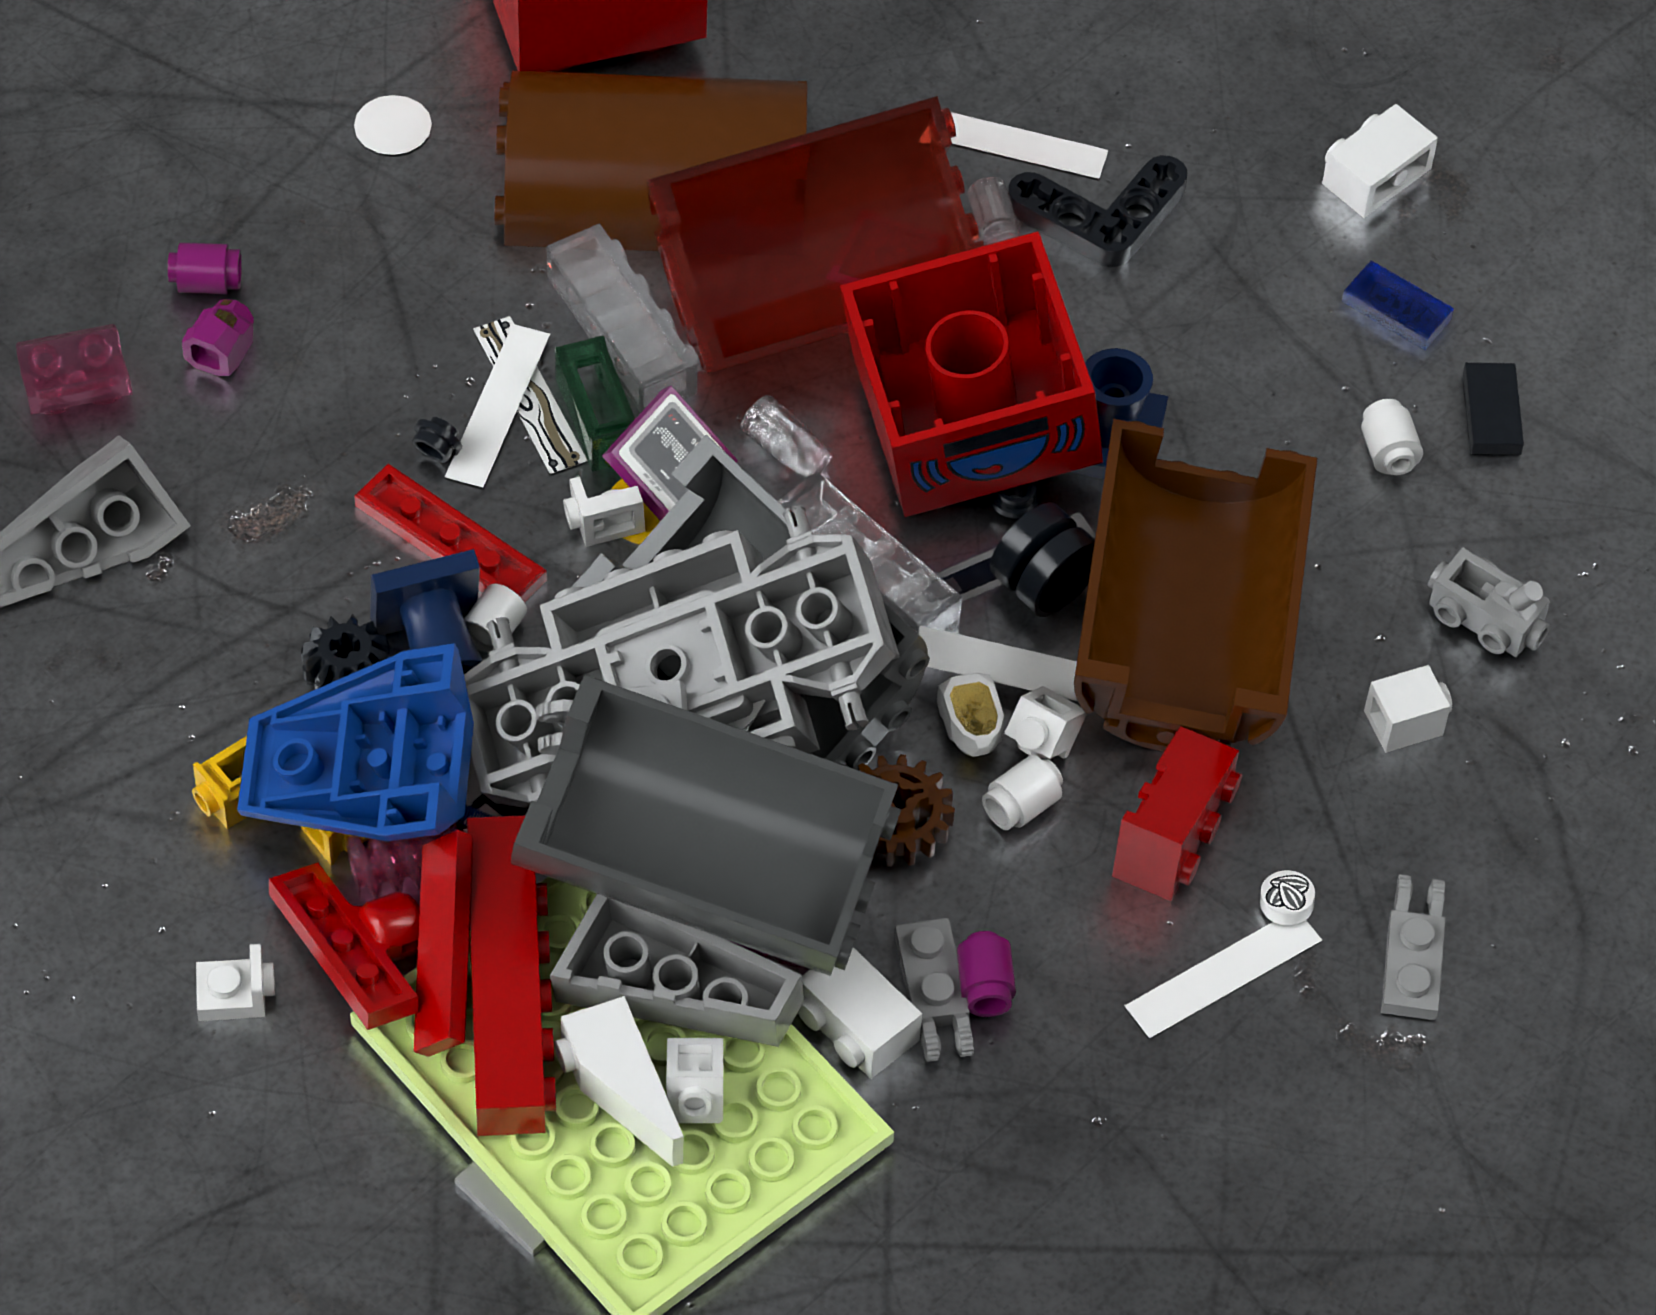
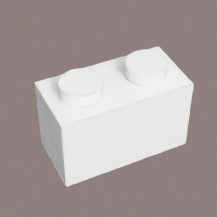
M1394 104L1381 115L1374 114L1370 116L1360 130L1346 140L1344 138L1337 140L1329 148L1325 155L1326 165L1322 184L1360 216L1365 218L1431 170L1438 137L1399 105Z
M854 947L845 970L834 967L831 976L810 969L802 976L804 1002L798 1011L800 1018L810 1029L814 1031L820 1029L834 1043L835 1050L840 1058L852 1068L858 1066L870 1079L920 1041L922 1013Z

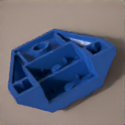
M455 643L400 652L249 718L237 811L241 816L382 841L438 835L465 816L474 721L459 649Z

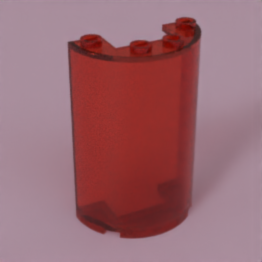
M938 96L647 180L650 213L652 216L657 214L659 220L654 234L667 283L689 347L698 346L700 355L695 357L699 368L705 375L849 333L840 285L984 246L983 240L979 241V230L972 212L965 214L959 195L965 193V187L961 172L957 165L950 166L946 155L952 145L951 138L956 137V128L949 108L941 109Z

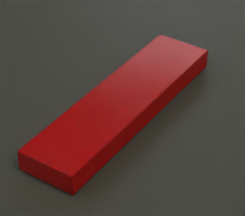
M387 464L354 495L355 507L432 559L474 549L480 566L479 591L482 593L490 584H500L513 590L525 603L547 581L546 569L390 464Z
M460 830L453 831L422 845L416 983L418 1013L415 1014L414 1052L427 1057L465 1043L473 835Z

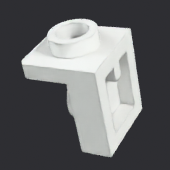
M580 476L569 479L571 498L563 500L565 514L571 530L580 528L586 547L646 532L644 505L638 486L622 490L612 489L599 496L587 498Z
M250 944V959L196 962L198 1021L265 1017V996L275 995V973L273 962L263 963L261 944Z
M667 1038V1098L678 1123H721L723 1121V1038Z

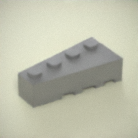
M599 894L594 898L550 974L556 1002L589 1008L625 996L634 1018L779 1047L804 1002L802 975L724 938Z

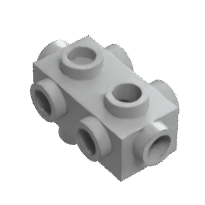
M1463 547L1450 563L1445 560L1441 561L1428 581L1427 586L1432 589L1429 605L1434 607L1436 617L1449 627L1455 628L1462 624L1477 633L1481 645L1491 653L1502 654L1506 651L1517 658L1526 646L1533 651L1536 650L1549 631L1550 624L1545 619L1551 600L1543 596V590L1539 583L1535 581L1522 583L1498 569L1490 560L1478 557Z

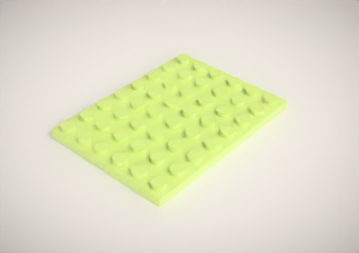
M547 877L540 883H547L548 916H538L537 925L538 931H549L550 964H539L540 979H551L550 974L597 895L585 889ZM469 931L465 1043L427 1057L414 1052L415 1014L367 1030L355 1012L350 1013L351 1025L543 1236L547 1244L611 1315L664 1314L894 1142V1131L792 1024L779 1047L638 1018H634L666 1096L667 1038H723V1121L721 1123H678L684 1136L682 1164L672 1167L580 1090L573 1071L563 1072L556 1055L555 1046L554 1061L543 1062L544 1078L555 1077L556 1111L545 1112L546 1133L478 1136L471 931ZM417 968L404 976L415 993ZM551 983L552 1012L541 1013L542 1028H553V1041L561 1039V1016L586 1008L556 1002Z

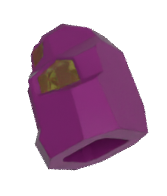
M222 299L212 308L204 309L194 325L188 328L182 340L183 358L201 371L216 376H230L239 367L253 343L254 317L248 307L237 300Z

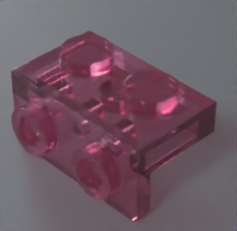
M114 324L22 341L16 344L23 388L31 415L37 413L55 415L63 413L73 406L88 403L105 405L117 401L120 397L133 395L130 377L121 351L118 330Z

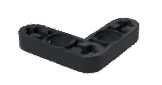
M1160 155L1152 158L1143 166L1107 210L1043 175L1035 172H1024L1016 175L1009 183L1007 208L1016 219L1098 264L1106 267H1118L1126 264L1182 199L1187 183V168L1183 162L1172 156ZM1156 180H1165L1159 187L1158 194L1154 192ZM1134 204H1140L1150 209L1151 214L1138 218L1127 213L1126 208ZM1064 213H1074L1079 215L1084 222L1077 226H1067L1061 223L1058 217ZM1119 228L1123 230L1121 236V243L1117 241L1113 242L1111 245L1104 243L1112 242L1118 235Z

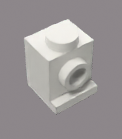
M1042 686L1020 697L1004 734L1015 739L1018 743V748L1028 755H1035L1041 759H1051L1058 755L1064 759L1068 757L1087 714L1081 706Z

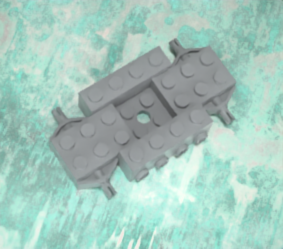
M803 505L792 506L794 513L789 508L785 509L782 513L791 538L786 540L787 545L765 561L763 555L738 530L734 532L727 530L718 531L706 536L702 544L689 549L664 551L655 556L653 562L636 569H617L608 573L604 577V581L585 588L570 587L558 592L555 595V599L539 605L551 648L518 647L514 644L508 618H495L497 623L493 620L489 621L487 628L489 629L494 650L489 652L490 656L464 674L474 721L471 757L481 793L494 803L500 805L529 808L531 801L537 802L556 755L539 753L538 739L548 734L563 732L566 721L557 723L540 722L536 718V707L541 703L555 700H574L584 674L624 689L681 680L686 685L688 711L724 724H729L749 716L753 711V703L765 700L747 732L807 753L817 751L820 748L806 701L799 694L834 698L840 703L847 730L859 729L857 723L862 728L865 727L869 722L860 698L861 690H864L891 660L900 657L871 560L851 535H815L810 530L805 507ZM668 656H680L681 668L678 674L669 680H659L657 669L660 662Z

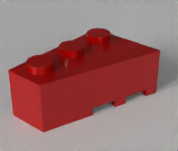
M1182 726L1179 727L1157 762L1155 769L1158 771L1151 784L1145 782L1140 789L1138 798L1142 799L1136 813L1127 810L1121 819L1112 877L1169 901H1172L1181 883L1187 886L1191 884L1201 860V856L1197 855L1196 852L1201 842L1211 844L1222 818V815L1217 813L1222 801L1229 804L1232 803L1240 786L1243 774L1235 771L1239 755L1238 749Z

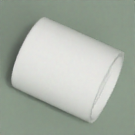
M490 584L464 618L477 650L487 654L494 650L489 629L487 628L489 621L493 620L497 623L495 618L506 617L509 619L511 633H513L527 614V607L521 597L513 590L500 584Z

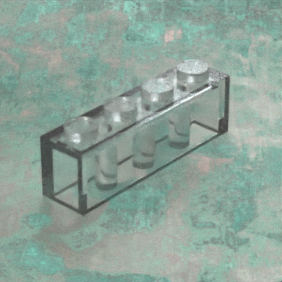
M599 223L547 246L548 279L640 413L662 389L672 385L684 400L697 394V372L701 371V363L697 352L691 344L687 343L684 345L676 333L675 323L670 313L665 308H658L652 299L651 290L646 279L640 273L635 275L628 265L624 248L617 239L611 240Z
M815 471L777 500L785 509L789 508L793 513L792 506L803 505L806 510L805 513L810 530L815 535H851L871 560L883 601L916 633H919L920 625L947 632H952L959 626L962 596L819 472Z

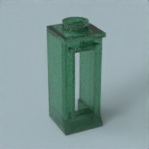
M602 335L555 347L556 381L591 470L594 472L609 467L612 468L602 455L635 420V416L608 352L605 337ZM594 365L599 380H602L617 420L602 424L598 423L578 373V368Z

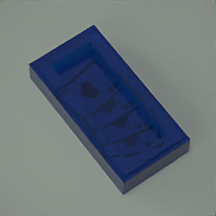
M1372 260L1348 285L1342 297V302L1424 350L1427 349L1452 320L1454 312L1453 307Z

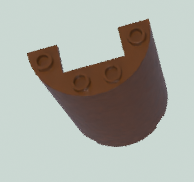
M512 71L510 82H504L503 87H500L499 117H507V125H497L496 155H505L504 196H495L494 221L495 225L504 226V246L802 256L807 81Z
M1113 418L1074 677L1076 698L1086 714L1095 712L1104 719L1103 729L1123 740L1148 749L1164 752L1180 726L1230 747L1232 743L1247 739L1248 743L1252 746L1258 744L1275 733L1287 716L1318 458L1301 455L1291 450L1280 451L1266 448L1257 478L1240 475L1230 470L1219 471L1193 466L1183 461H1167L1157 459L1164 435V428L1150 426L1140 421H1124Z

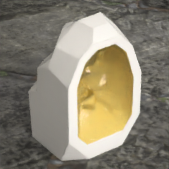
M971 673L951 677L938 685V709L944 721L949 739L954 741L958 748L968 756L976 757L992 752L1002 741L1004 713L991 676L989 674Z

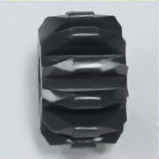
M352 614L346 623L339 624L330 616L327 622V629L313 626L309 635L310 641L303 643L301 649V659L304 663L302 666L303 677L307 685H314V688L318 689L389 658V642L385 635H378L377 627H375L373 621L358 626V620Z

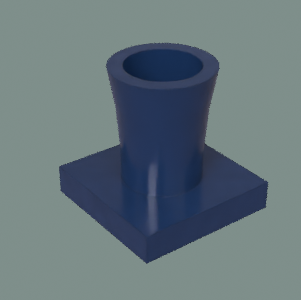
M1120 348L1101 350L1090 356L1085 362L1096 394L1103 463L1069 473L1104 479L1113 418L1124 421H1140L1150 426L1163 427L1169 396L1149 393L1153 385V373L1149 364L1138 354Z
M474 549L372 574L370 619L375 627H377L378 635L406 630L410 650L455 643L459 649L464 674L481 663L483 659L471 638L462 616L468 614L478 600L480 566Z

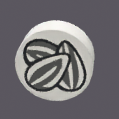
M1284 870L1275 872L1264 880L1261 886L1260 907L1268 919L1281 925H1295L1305 921L1312 914L1315 902V888L1310 879L1296 871Z

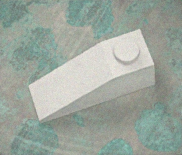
M625 996L561 1016V1039L554 1041V1046L563 1072L573 1071L578 1086L585 1095L672 1167L682 1164L684 1136Z

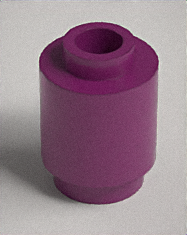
M179 243L177 252H169L168 282L177 283L178 293L227 294L228 289L240 290L242 278V255L240 249H229L228 244Z
M991 931L972 933L956 949L961 998H967L968 1010L976 1016H998L1007 1012L1012 1007V999L1016 995L1011 944L1007 939Z

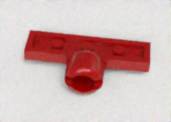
M318 862L269 878V896L367 1030L418 1013V995L394 964V962L418 954L420 907L410 894L394 892L367 901L363 906H353L345 899Z

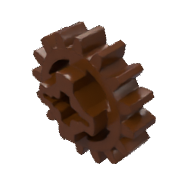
M902 754L899 755L896 765H889L883 755L878 756L877 768L873 770L864 763L858 765V771L898 784L891 806L901 809L893 835L891 840L880 837L873 858H875L878 853L884 854L886 866L891 867L895 862L896 856H904L909 866L915 865V855L918 851H921L929 858L934 856L936 842L946 844L948 841L949 827L953 826L955 808L952 807V789H942L944 775L941 772L930 776L926 775L927 762L924 760L918 762L914 768L907 766L906 755Z

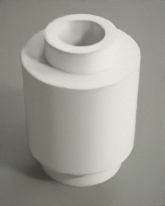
M1395 399L1378 400L1365 409L1361 429L1375 469L1380 473L1396 476L1410 472L1422 459L1423 448L1408 409Z
M1029 755L989 784L988 792L982 796L984 809L991 820L1001 829L1009 830L1013 826L1020 828L1061 799L1063 778L1059 769L1052 761L1046 758L1041 759L1035 755Z

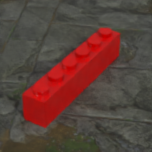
M526 815L467 818V833L473 835L470 931L478 1136L546 1133L545 1112L556 1111L555 1077L544 1078L543 1062L554 1061L553 1028H542L541 1013L552 1012L551 979H540L539 964H550L549 931H538L537 925L538 916H548L547 883H536L535 872L511 864L513 845Z

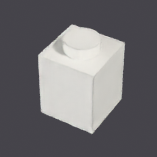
M1426 665L1372 681L1364 712L1385 753L1443 736L1448 715L1452 711V699L1447 686L1443 682L1438 683L1430 666Z

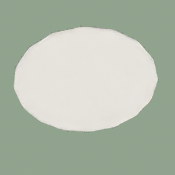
M398 95L378 97L366 103L357 113L354 122L356 136L365 147L377 153L388 155L408 153L420 147L429 137L432 127L429 112L421 103L409 97Z

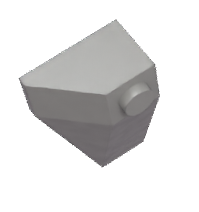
M117 436L74 468L0 532V607L51 591L53 587L83 577L86 579L101 574L103 570L127 562L134 563L149 558L191 527L131 443L121 436Z

